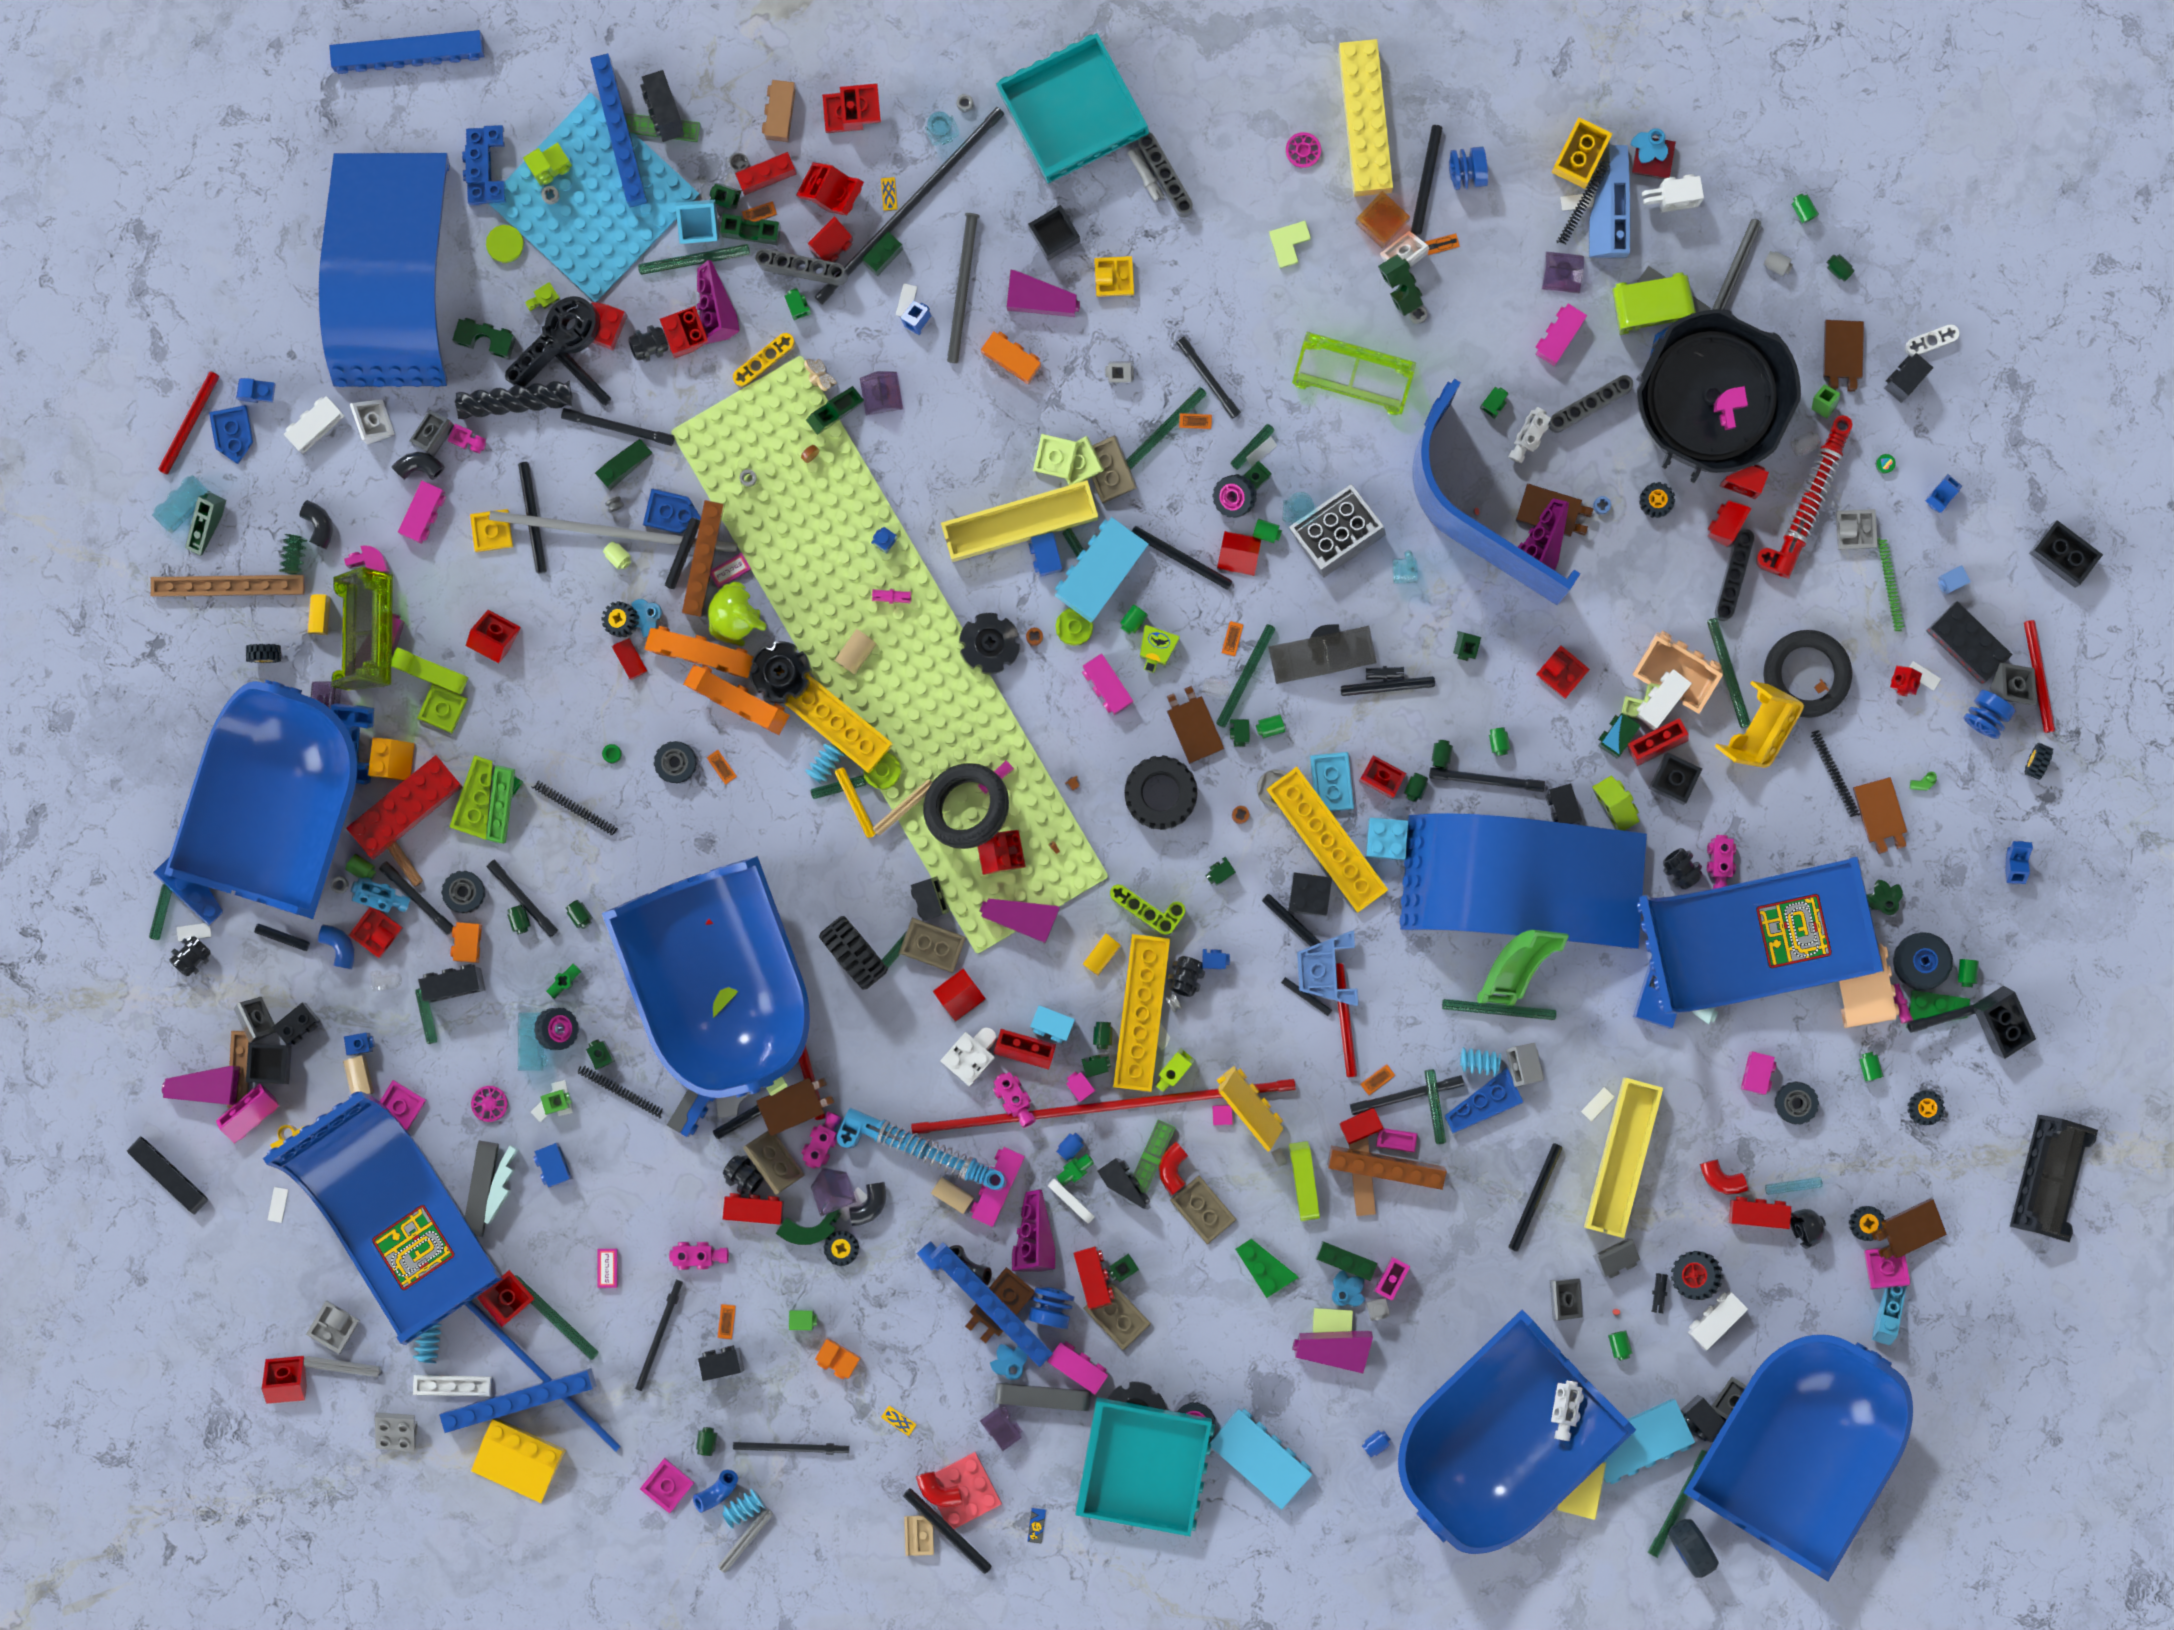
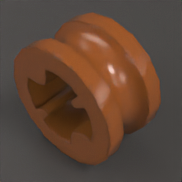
M1034 627L1027 631L1026 641L1028 644L1036 646L1042 642L1043 633L1040 629ZM1030 633H1039L1038 638L1040 639L1038 641L1035 639L1033 641L1030 640Z
M1237 806L1232 812L1233 821L1238 824L1245 823L1250 815L1249 810L1244 806ZM1237 810H1241V812L1244 811L1246 813L1243 816V820H1240V817L1238 819L1236 818V815L1238 813Z

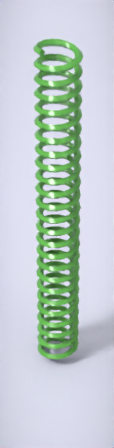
M1878 538V545H1880L1878 548L1881 553L1879 556L1883 560L1881 567L1884 568L1882 571L1886 575L1884 576L1886 579L1884 582H1886L1885 586H1888L1886 589L1889 590L1887 591L1889 594L1887 597H1889L1888 601H1891L1889 603L1892 609L1890 612H1892L1891 616H1894L1892 618L1894 620L1892 623L1895 624L1893 626L1895 627L1894 631H1902L1900 628L1905 626L1900 624L1904 622H1897L1903 620V618H1897L1902 616V614H1897L1902 611H1894L1901 608L1894 607L1901 604L1894 603L1899 601V599H1894L1899 596H1891L1898 593L1891 592L1898 588H1891L1896 586V584L1888 585L1896 582L1895 580L1888 581L1895 579V577H1888L1895 573H1888L1894 571L1893 569L1886 570L1893 567L1892 565L1886 566L1893 562H1886L1892 559L1886 558L1891 556L1890 554L1883 555L1890 552L1883 551L1890 548L1883 547L1889 543L1880 544L1888 540H1880L1881 538Z

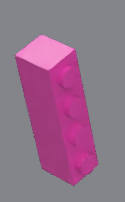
M1003 1147L1002 1150L998 1149L994 1158L997 1160L995 1167L991 1166L990 1168L1003 1172L1007 1177V1184L1001 1190H993L982 1184L978 1193L981 1198L978 1203L974 1202L970 1211L973 1213L971 1218L991 1227L994 1226L1025 1158L1024 1155L1006 1147ZM998 1175L993 1176L992 1184L994 1186L999 1185L1000 1177Z

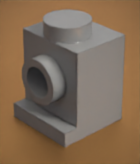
M1110 361L1108 366L1105 367V376L1109 378V382H1132L1134 380V361ZM1117 368H1122L1123 374H1119Z
M1385 1297L1366 1302L1371 1321L1384 1319L1389 1316L1390 1312Z

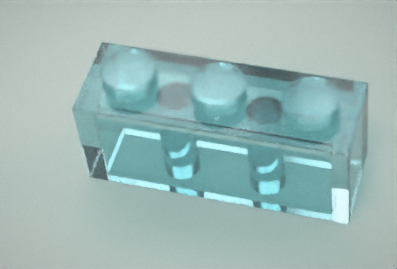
M194 475L187 476L182 480L181 486L177 490H173L168 494V499L163 504L160 503L155 507L152 516L168 532L173 533L195 511L198 497L211 491Z
M518 1013V1071H544V1067L547 1066L544 1046L539 1044L534 1033V1024L541 1013Z

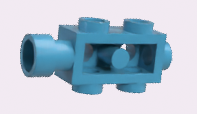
M359 877L357 882H353L350 891L353 893L352 901L389 913L392 906L397 907L399 911L406 912L410 902L409 897L395 895L396 890L392 889L388 884L380 885L374 883L370 878L362 879Z

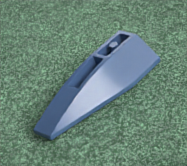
M1609 145L1605 160L1610 161V163H1605L1610 167L1604 166L1608 171L1602 169L1606 174L1601 173L1604 175V178L1600 176L1603 181L1599 180L1601 184H1598L1599 188H1597L1589 219V258H1627L1630 254L1628 145Z

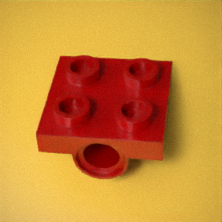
M1560 645L1536 673V676L1566 699L1590 669Z
M369 907L348 936L380 959L403 927L382 911Z

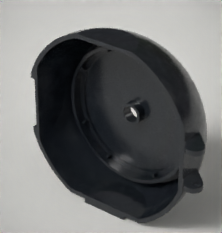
M1725 309L1693 313L1670 325L1662 338H1659L1653 344V352L1643 372L1636 378L1639 381L1637 402L1642 422L1651 439L1666 454L1661 467L1666 469L1671 464V458L1695 468L1690 482L1695 483L1701 471L1710 473L1738 471L1753 466L1771 455L1777 449L1801 399V383L1797 364L1786 343L1777 333L1762 331L1736 318L1732 311ZM1694 352H1698V353H1700V354H1702V355H1704V356L1701 357V356L1695 354ZM1745 386L1748 406L1733 409L1736 427L1725 430L1724 426H1721L1720 423L1722 411L1714 413L1715 402L1707 399V391L1715 389L1720 396L1729 389Z

